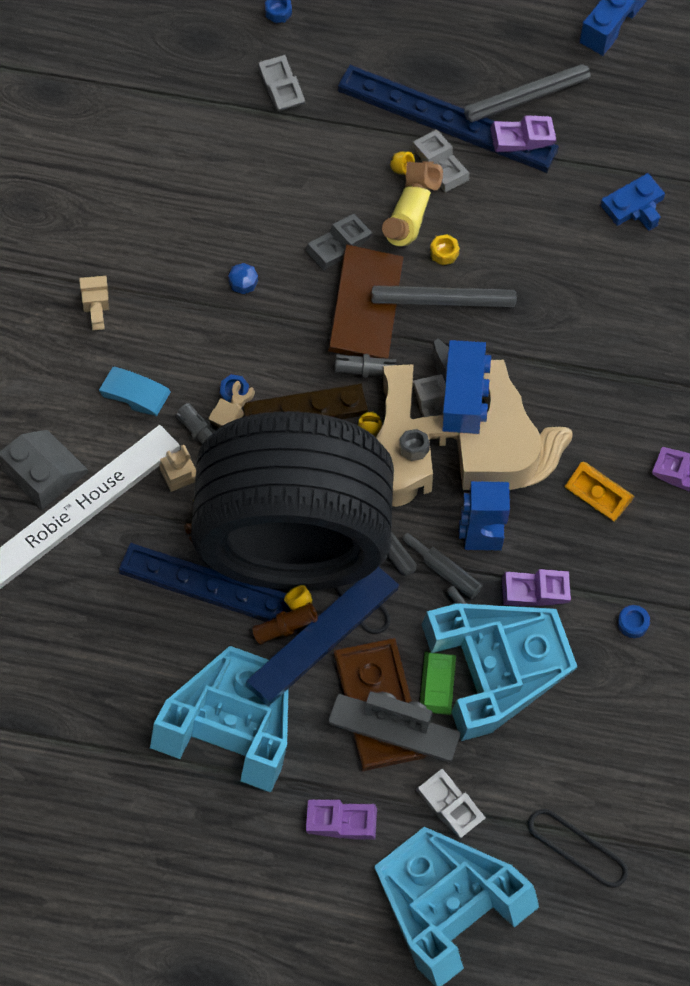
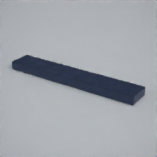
M133 543L129 544L119 568V574L265 622L276 618L277 613L292 611L284 601L286 593L239 582L213 569Z
M378 567L373 573L355 583L319 615L316 622L310 623L247 679L245 686L269 707L398 590L399 584Z

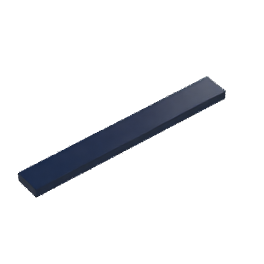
M349 65L338 85V92L432 129H437L440 132L545 173H548L558 152L559 146L555 144L523 151L495 152L491 133V126L494 120L485 117L470 122L466 120L463 108Z

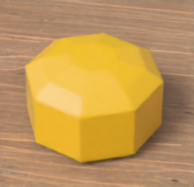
M448 234L436 236L430 245L432 260L441 265L454 263L459 256L460 249L457 239Z

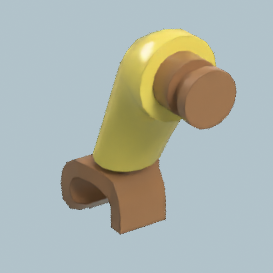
M427 161L422 163L407 162L405 188L391 217L386 219L382 226V232L391 244L399 247L408 246L417 238L430 197L429 190H438L442 183L443 169L440 165Z

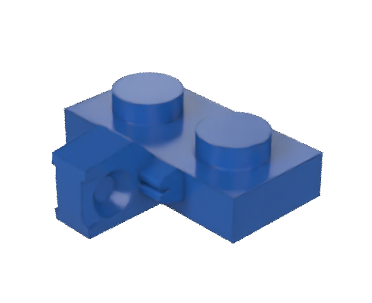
M647 173L603 198L600 206L617 226L631 218L634 220L639 219L647 230L650 231L659 225L660 215L655 209L657 207L656 204L664 200L665 193Z

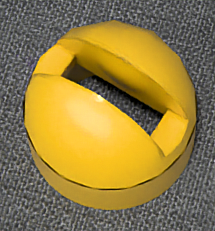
M397 152L392 156L393 160L390 161V166L395 173L406 175L407 162H415L414 156L411 152Z
M366 412L359 418L358 426L376 438L382 427V420L376 413Z
M300 585L290 590L286 594L284 601L290 609L295 610L309 602L312 603V597L306 586Z

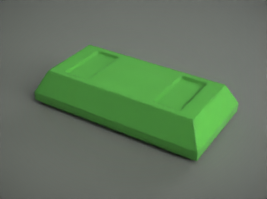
M425 652L420 703L425 705L428 710H432V713L451 715L456 655Z

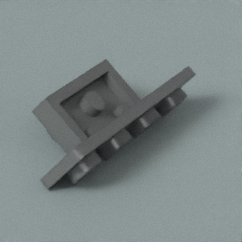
M370 691L367 702L339 694L329 718V724L445 762H452L460 738L459 731L431 723L432 710H428L425 705L414 701L406 703L397 700L395 696L387 692L375 693Z

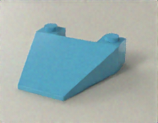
M453 604L427 611L422 622V628L431 653L457 646L462 647L478 693L457 699L451 711L456 727L460 732L461 741L492 733L577 669V664L557 609Z
M229 646L165 701L153 725L150 748L180 759L191 737H195L244 755L245 761L241 782L271 792L282 770L287 747L288 689L268 707L245 684L246 680L269 660Z
M423 827L374 866L416 967L434 986H443L464 969L458 948L451 941L491 908L499 912L513 927L517 926L539 908L534 885L512 865L426 827Z

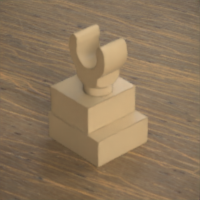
M107 277L80 278L84 312H91L93 330L104 329L103 310H109Z
M236 381L232 388L233 396L231 403L220 398L209 417V421L214 426L220 428L233 420L242 418L244 412L241 408L246 402L252 400L255 394L254 389L251 387L246 395H239L241 383Z
M182 445L181 450L173 454L167 451L166 457L160 459V471L171 492L195 482L196 469L185 445Z

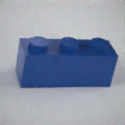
M449 340L443 432L480 434V422H487L488 404L482 403V397L488 398L490 379H484V373H490L491 355H485L486 342Z

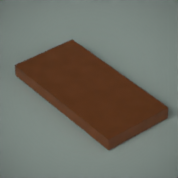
M346 244L328 351L349 356L363 357V354H370L371 358H389L396 304L373 303L371 301V289L374 285L399 286L403 256Z
M395 638L334 650L333 655L343 695L367 702L370 691L375 693L387 692L395 696L397 700L406 703L412 701ZM353 732L362 772L424 759L426 756Z

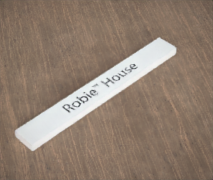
M161 425L157 426L0 547V589L155 470L160 464V459L166 457L167 451H170L171 454L178 452L180 445Z

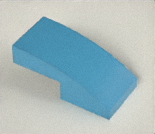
M112 367L99 389L104 398L128 403L134 411L155 416L158 415L171 393L169 388L149 378L117 367Z

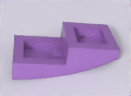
M524 116L521 122L494 121L491 126L495 152L530 150L549 146L556 142L552 118L549 116Z
M662 447L652 471L653 475L690 492V453Z
M539 569L536 574L505 572L502 575L503 605L543 606L569 603L571 601L569 572Z
M308 800L306 832L337 838L375 839L377 807L375 804H342L341 800Z

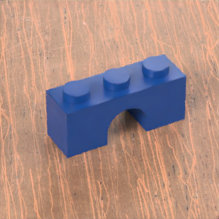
M601 0L583 22L579 43L603 56L618 38L619 30L625 18L628 16L633 19L647 0Z
M471 481L469 493L463 494V507H461V520H459V539H464V550L502 551L504 524H507L510 513L509 482Z

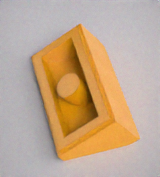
M586 462L579 464L565 485V488L614 522L635 497Z

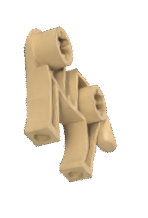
M491 360L490 373H484V379H490L488 398L483 397L486 404H488L487 422H480V434L443 432V415L411 419L414 364L383 366V389L387 397L385 401V420L376 438L389 452L394 466L392 506H402L412 501L417 495L419 487L424 486V494L432 492L433 470L431 451L429 450L427 455L420 460L411 461L401 456L399 438L407 430L418 429L426 433L429 440L439 439V446L446 445V438L457 440L463 490H470L471 481L509 482V490L537 484L546 479L556 469L562 453L572 440V430L567 427H547L539 434L538 429L524 410L521 395L509 379L504 360Z

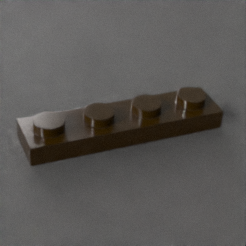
M362 383L246 402L243 406L244 416L290 411L348 419L360 417L368 412Z

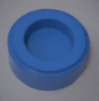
M627 606L620 612L617 622L618 628L626 637L639 638L647 632L650 625V616L640 606Z

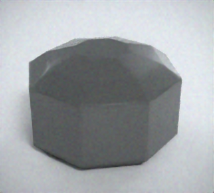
M418 429L405 431L399 438L401 456L411 461L423 459L430 450L428 435Z

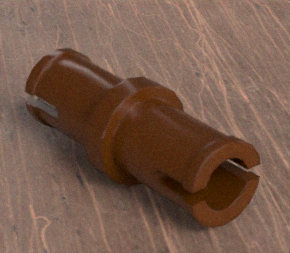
M309 602L288 613L285 611L277 613L276 618L255 625L252 628L256 641L262 645L281 635L287 637L294 634L295 629L316 622L318 615L312 603Z

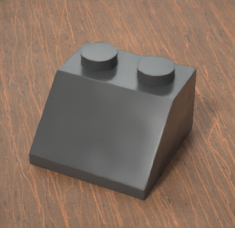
M48 430L21 434L0 451L1 470L41 510L88 473V469Z

